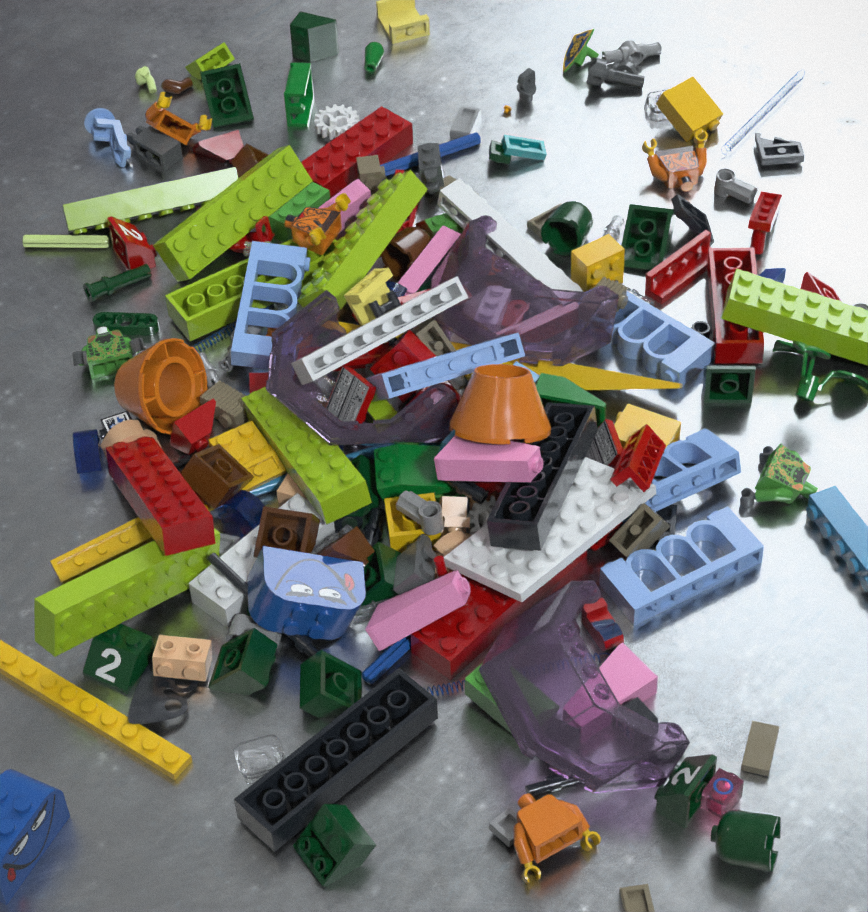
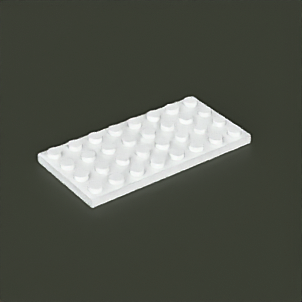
M585 457L541 551L493 547L490 544L486 524L444 556L445 565L454 571L458 570L459 573L523 602L636 511L643 503L657 494L656 485L651 484L650 488L643 492L629 478L616 487L610 480L614 468Z

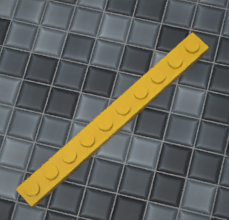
M275 450L242 465L254 478L230 501L286 474V469ZM196 493V495L199 497V499L202 501V503L205 505L209 512L214 510L212 507L205 504L203 498L198 493ZM137 517L51 560L50 563L63 585L154 539L140 518Z
M0 640V674L173 780H176L192 763V757L187 752L144 726L129 723L126 715Z

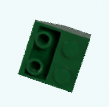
M323 804L293 847L321 885L327 887L360 867L376 847V844L346 805Z

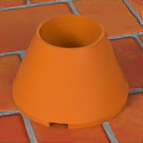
M164 339L121 365L115 377V395L118 403L124 410H128L129 413L157 431L171 435L175 421L201 406L199 397L207 391L206 370L199 353L194 347H189L182 339Z
M489 364L475 368L449 425L450 431L454 429L455 435L460 438L488 444H510L511 439H524V443H532L547 438L551 433V425L530 370L508 364Z

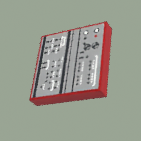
M342 365L325 410L351 431L359 432L362 423L365 421L370 403L375 396L376 387L351 367Z
M605 419L598 427V431L585 457L615 469L623 448L613 421Z

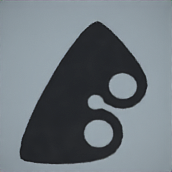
M151 660L134 692L128 713L129 723H154L177 718L185 714L188 708L187 700L175 694L165 695L163 691L165 689H172L174 692L187 693L195 689L198 681L191 680L192 683L189 687L179 688L174 683L176 678L154 676L153 661ZM169 700H177L182 704V708L176 712L167 711L164 706Z

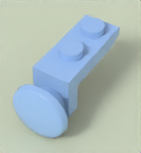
M104 108L90 111L84 119L86 130L92 134L95 141H109L115 162L120 167H125L127 159H130L131 149L127 146V136L123 133L120 120H115L112 112Z

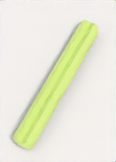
M25 234L22 239L25 248H108L110 243L109 236Z

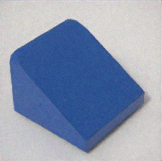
M766 268L759 276L783 283L786 276V268Z

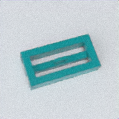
M503 135L501 142L503 149H505V155L545 160L547 152L544 141Z

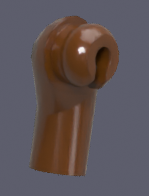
M189 77L182 81L165 79L161 84L164 91L172 94H180L193 86V82Z

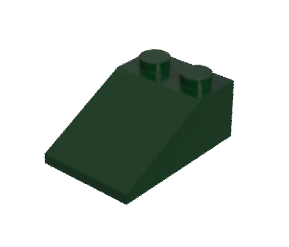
M240 63L200 72L214 129L254 120Z
M629 204L621 246L625 249L624 268L650 271L666 259L676 222L673 209Z

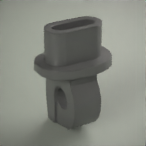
M615 61L613 64H607V69L638 75L632 62L623 61L620 63V61Z
M528 68L519 75L516 88L522 99L531 102L533 95L536 93L535 71Z

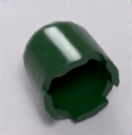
M566 201L561 204L541 227L543 242L545 244L548 243L550 247L555 249L554 253L562 256H571V251L581 247L593 230L594 218L592 212L583 203L577 201Z
M739 809L724 813L719 820V824L713 825L711 830V842H715L719 858L730 865L762 872H773L778 857V851L773 850L774 839L781 838V817L770 813Z

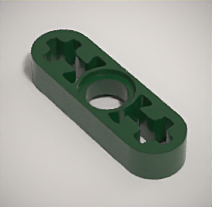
M100 312L92 319L95 331L100 327H107L109 331L119 330L122 335L151 336L156 334L160 328L158 317L151 313ZM123 322H131L128 326H121Z

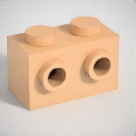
M159 635L152 656L153 675L206 681L212 662L211 640Z

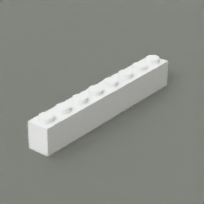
M459 178L440 190L437 205L534 295L542 298L549 308L560 303L565 306L573 301L579 302L581 300L583 290L580 286L566 276L562 269L555 266L545 254H542L530 240L521 235L516 227L510 225L499 212H496L485 199L476 194L468 184Z
M458 276L291 364L301 384L310 383L465 300L468 296Z

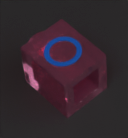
M719 768L702 791L701 808L721 818L724 813L733 810L741 799L744 780L732 772Z

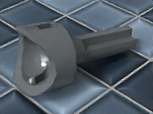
M600 58L590 59L587 84L601 87L602 82L607 80L643 88L645 76L607 69V60Z

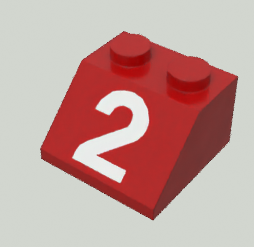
M112 216L108 217L113 250L125 268L131 270L143 264H147L150 269L156 267L155 257H157L154 246L148 244L145 234L143 232L140 233L133 224Z

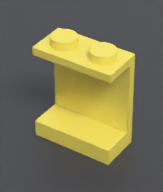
M415 0L376 1L377 19L392 44L430 35L429 17L427 14L419 15L415 8Z
M389 268L373 269L344 295L361 326L376 319L368 305L369 303L377 300L379 306L389 301L386 293L390 290L385 283L393 276Z

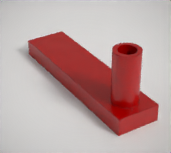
M760 192L748 222V229L753 230L751 247H754L755 254H763L766 232L771 231L782 202L783 194Z

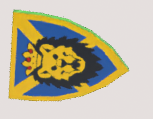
M590 29L573 36L564 57L563 72H566L573 64L581 67L586 56L598 58L599 54L587 46L595 29Z

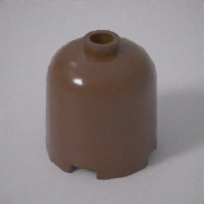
M411 226L396 233L379 256V258L382 257V261L385 264L383 268H389L393 274L392 278L399 281L432 240L425 230Z

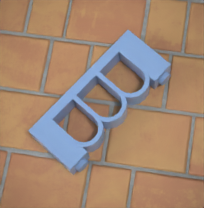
M252 241L231 348V365L287 372L288 364L293 363L295 349H291L293 340L292 323L297 317V297L301 293L304 273L309 271L311 258L307 257V248ZM258 274L284 277L294 282L288 285L257 282ZM253 299L286 304L289 308L281 311L252 308ZM248 325L276 328L285 333L278 337L247 334Z
M628 291L627 305L624 309H619L620 313L627 316L622 322L613 325L606 324L604 328H600L579 318L578 324L574 325L576 329L581 330L587 335L592 332L594 338L601 343L617 344V349L622 356L634 360L642 359L643 366L647 371L660 375V379L685 385L704 366H707L714 360L715 342ZM642 326L652 331L644 339L635 340L628 338ZM667 341L678 346L675 351L667 355L653 353Z
M514 333L366 378V380L376 387L375 396L372 400L374 402L390 399L473 373L475 368L479 366L502 364L525 357L519 333Z
M706 428L685 437L686 440L671 443L665 448L654 475L667 478L658 482L655 479L652 480L651 484L656 485L657 494L645 502V504L656 512L740 474L739 451ZM683 463H693V464H696V465H694V466H692V467H690V468H686V467L683 466L682 464H683ZM632 514L622 521V526L632 516Z
M727 506L719 511L712 512L707 516V520L694 522L686 531V537L682 535H669L658 542L656 551L641 549L630 554L626 562L623 558L614 562H608L600 568L599 585L632 625L635 626L762 563L764 545ZM695 542H712L718 546L725 556L711 562ZM670 555L682 556L696 570L681 577L665 557ZM642 569L654 571L666 585L650 592L635 572Z

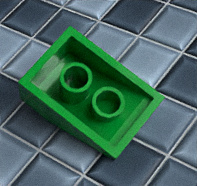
M545 373L540 374L536 388L544 408L547 403L595 405L597 428L603 423L606 417L605 402L565 377Z
M395 444L374 449L377 491L383 502L385 498L399 497L404 491H412L416 495L427 493L438 495L456 491L452 486L437 478L434 458L437 456L440 446Z

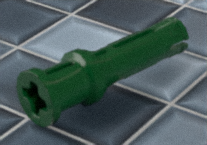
M143 264L110 278L103 276L99 281L83 284L84 293L88 301L92 303L98 297L112 295L114 290L150 278L152 276L151 270L147 264Z

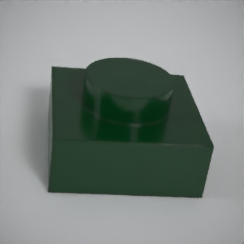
M491 140L489 160L509 164L512 156L504 154L505 149H503L501 142Z

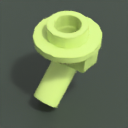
M147 66L139 68L135 74L136 83L139 86L147 84L149 93H156L155 81L150 74L149 68Z

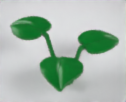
M779 339L775 340L773 352L787 351L803 355L801 378L795 394L796 397L813 402L817 390L822 391L824 385L832 377L854 383L868 391V381L865 378L842 370L831 371L821 383H818L819 378L811 375L815 358L818 356L830 359L831 355L821 348L808 346L800 341H793L791 343ZM809 356L811 359L806 373L807 357Z

